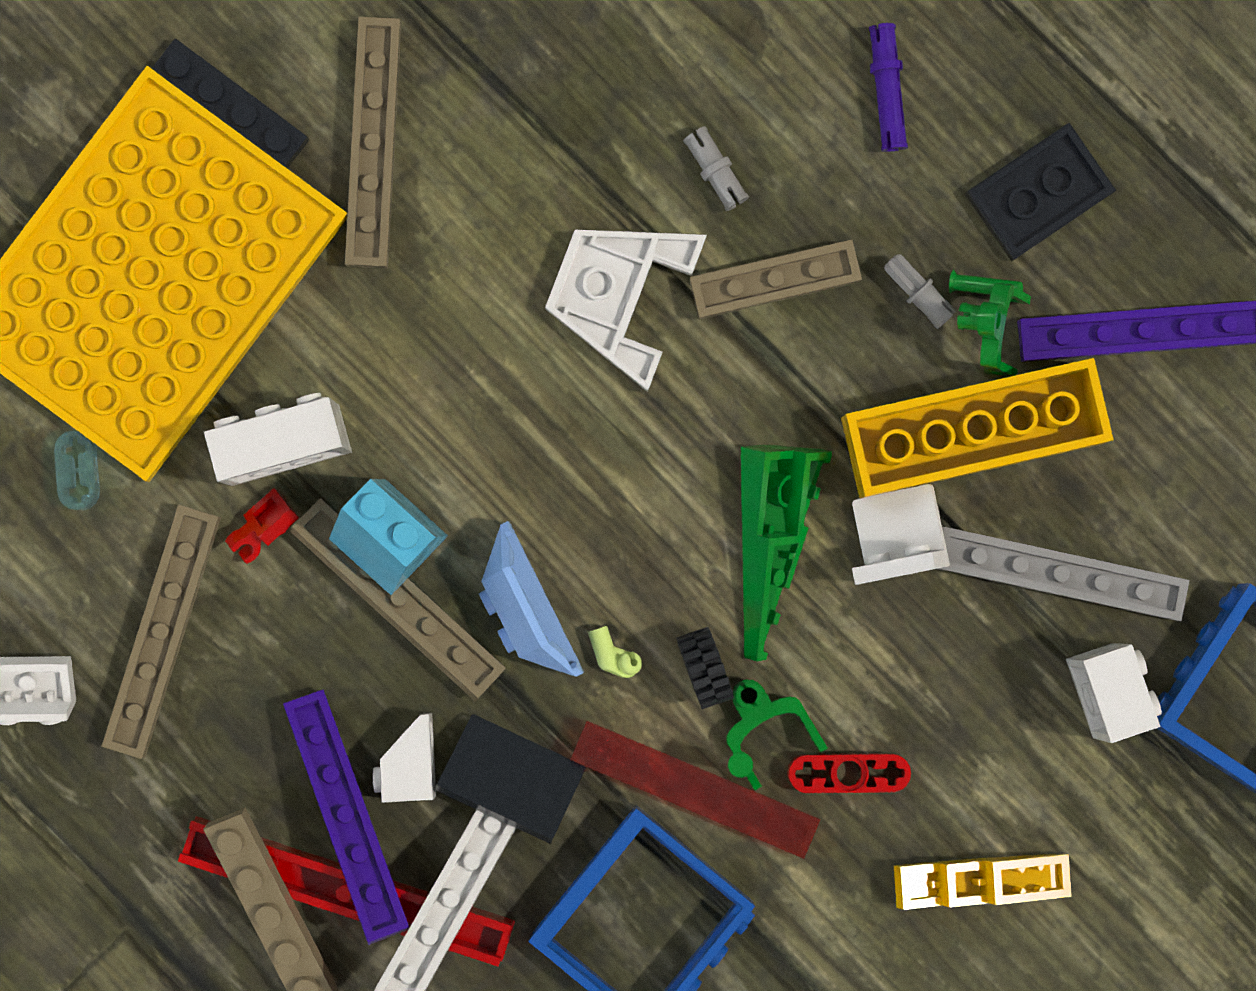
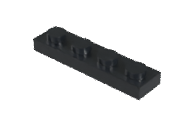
M176 38L152 67V70L287 169L309 141L308 136Z

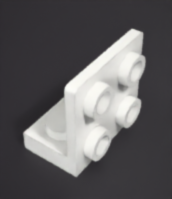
M932 484L870 496L852 502L865 566L852 568L855 585L950 566Z

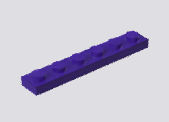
M1256 301L1019 319L1017 323L1021 362L1256 344Z
M324 690L283 703L368 945L409 930L407 919Z

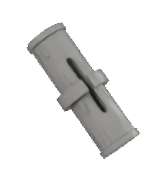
M704 126L696 130L697 136L704 147L700 146L693 133L688 135L683 142L688 146L703 171L700 175L704 181H710L725 206V210L729 211L736 207V203L728 191H732L739 204L746 201L749 196L745 193L730 169L732 165L728 156H722L708 133L707 127Z

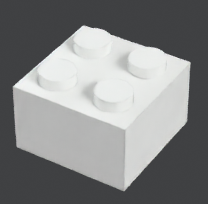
M1112 643L1066 659L1094 739L1114 743L1160 727L1157 716L1162 714L1159 700L1153 690L1148 691L1143 677V675L1147 674L1146 662L1140 650L1134 651L1132 644Z

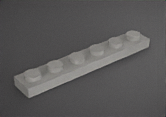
M942 527L950 566L938 568L940 570L1169 620H1182L1190 580Z

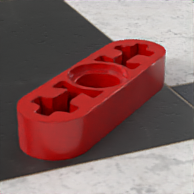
M894 753L801 754L790 762L787 775L791 785L803 793L898 792L904 789L910 781L911 769L903 757ZM832 760L829 768L831 786H824L825 777H812L810 785H804L803 779L795 775L796 770L803 769L804 762H810L811 768L815 770H826L824 761ZM866 760H874L872 764L873 769H885L888 766V761H894V766L902 769V775L894 778V784H888L887 778L883 776H872L874 785H866L869 778ZM845 761L856 762L861 770L859 780L852 785L842 784L837 777L838 767Z

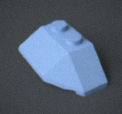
M507 521L501 524L481 581L485 590L480 592L479 595L488 614L492 615L497 612L504 628L498 630V634L507 652L510 653L516 650L519 658L575 677L583 674L584 670L511 523Z

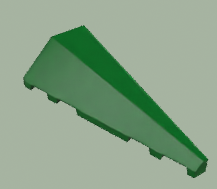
M770 444L741 446L744 658L756 662L767 659L768 653L764 651V644L770 626L778 625L781 614L775 610L782 588H790L809 527L804 525V520L810 501L818 500L821 488L817 487L816 483L822 464L830 463L832 451Z

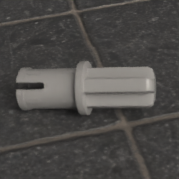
M897 254L886 263L885 271L908 294L909 298L906 300L908 304L913 302L936 329L941 327L957 311L932 285L933 280L929 278L926 281L902 255Z

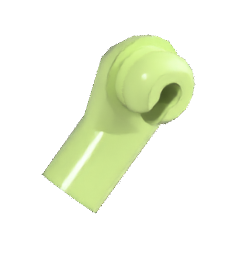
M607 626L588 632L597 663L602 670L621 678L632 677L640 671L642 667L640 656L633 651L629 652L615 647Z

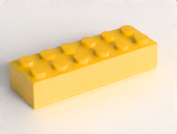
M1094 358L845 414L841 418L860 499L1101 445L1114 440Z

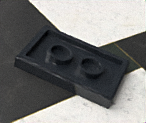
M1068 123L968 190L965 195L1012 262L1113 194L1116 189L1074 128Z
M472 714L435 790L551 844L586 770V766Z

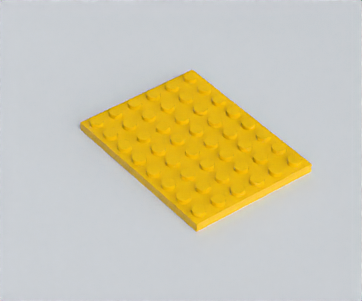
M146 66L0 259V374L143 480L150 482L347 220L348 213L150 67Z

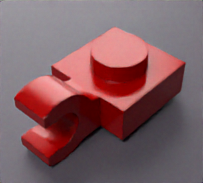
M273 488L243 515L247 523L240 529L233 531L226 538L225 542L233 552L237 551L242 545H245L238 553L243 561L248 564L258 557L262 541L269 546L276 538L284 534L299 519V516L285 497Z

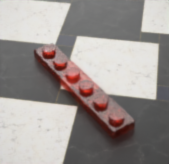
M588 720L570 759L803 859L807 854L820 822L818 817Z

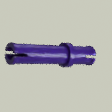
M881 23L878 24V28L877 25L869 27L873 63L869 67L870 74L875 76L882 152L899 151V148L900 150L908 149L900 82V71L903 70V61L898 60L895 34L896 24Z

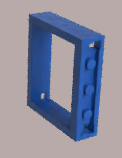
M1251 583L1238 584L1236 588L1232 586L1227 596L1221 598L1218 605L1222 608L1221 612L1214 622H1207L1196 638L1199 646L1191 658L1186 656L1175 669L1173 677L1177 680L1169 692L1164 691L1157 697L1162 714L1157 716L1160 727L1157 729L1256 793V774L1176 722L1252 604L1256 606V587Z
M635 805L530 934L528 942L586 990L617 991L553 937L643 828L734 903L664 990L697 991L702 983L698 976L707 965L714 968L723 959L729 949L724 944L734 932L741 935L748 928L747 925L755 916L751 912L755 904L741 890L640 807Z

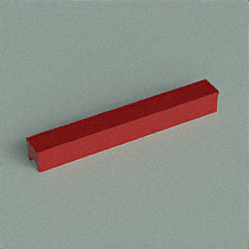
M196 816L195 819L191 820L190 831L178 862L228 878L203 830L211 820ZM261 837L293 900L359 921L339 862ZM392 880L410 928L430 892ZM472 906L448 950L498 967L500 961L502 962L515 920ZM408 930L399 934L405 936Z

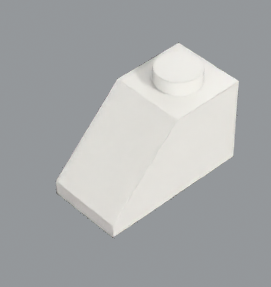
M432 712L421 714L380 759V767L373 768L374 792H381L382 802L433 800L436 797Z

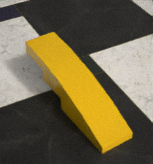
M1069 854L976 858L894 865L896 908L902 910L934 906L958 907L985 903L1001 905L1071 897Z

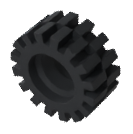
M709 627L677 637V643L701 709L703 710L733 699V692Z

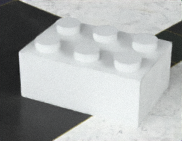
M314 393L296 399L297 406L291 408H280V405L276 404L255 410V418L239 420V416H232L213 422L215 429L205 431L204 435L217 482L234 486L352 453L339 404L329 397H322L321 393Z

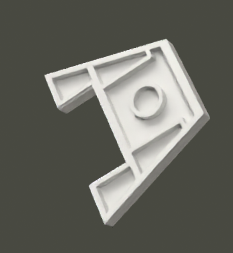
M575 230L545 308L648 392L663 352L624 337L652 262L692 276L707 235Z

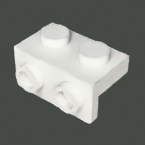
M71 656L0 657V725H12L18 722H40L44 725H53L68 720L76 703Z

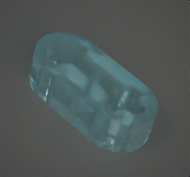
M68 431L63 433L55 443L57 493L59 500L64 506L69 509L84 511L94 506L99 499L100 485L97 448L95 443L79 431ZM73 439H77V443L84 445L86 448L85 453L78 455L79 468H75L74 457L66 455V448L73 446ZM76 474H79L80 484L89 489L88 494L81 497V503H78L77 498L69 496V489L76 487Z

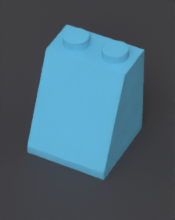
M370 479L341 508L329 540L392 595L448 535L386 479Z

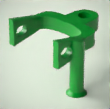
M952 270L949 279L950 294L956 290L990 295L989 302H983L981 305L962 302L959 312H963L964 316L958 315L957 317L958 329L976 330L979 336L982 337L980 364L984 368V373L1007 377L1016 376L1018 369L1001 361L1005 322L1010 302L1030 305L1031 296L1023 292V283L1019 281L961 275Z
M746 679L740 681L734 687V698L732 701L742 720L732 727L726 737L727 744L733 753L728 760V769L735 777H747L754 791L761 788L762 785L752 770V758L741 751V743L752 729L764 721L778 715L794 713L800 718L818 752L821 753L828 749L802 703L796 697H785L771 702L764 688L754 680ZM748 688L756 692L757 698L754 703L746 704L742 701L741 692L744 689Z

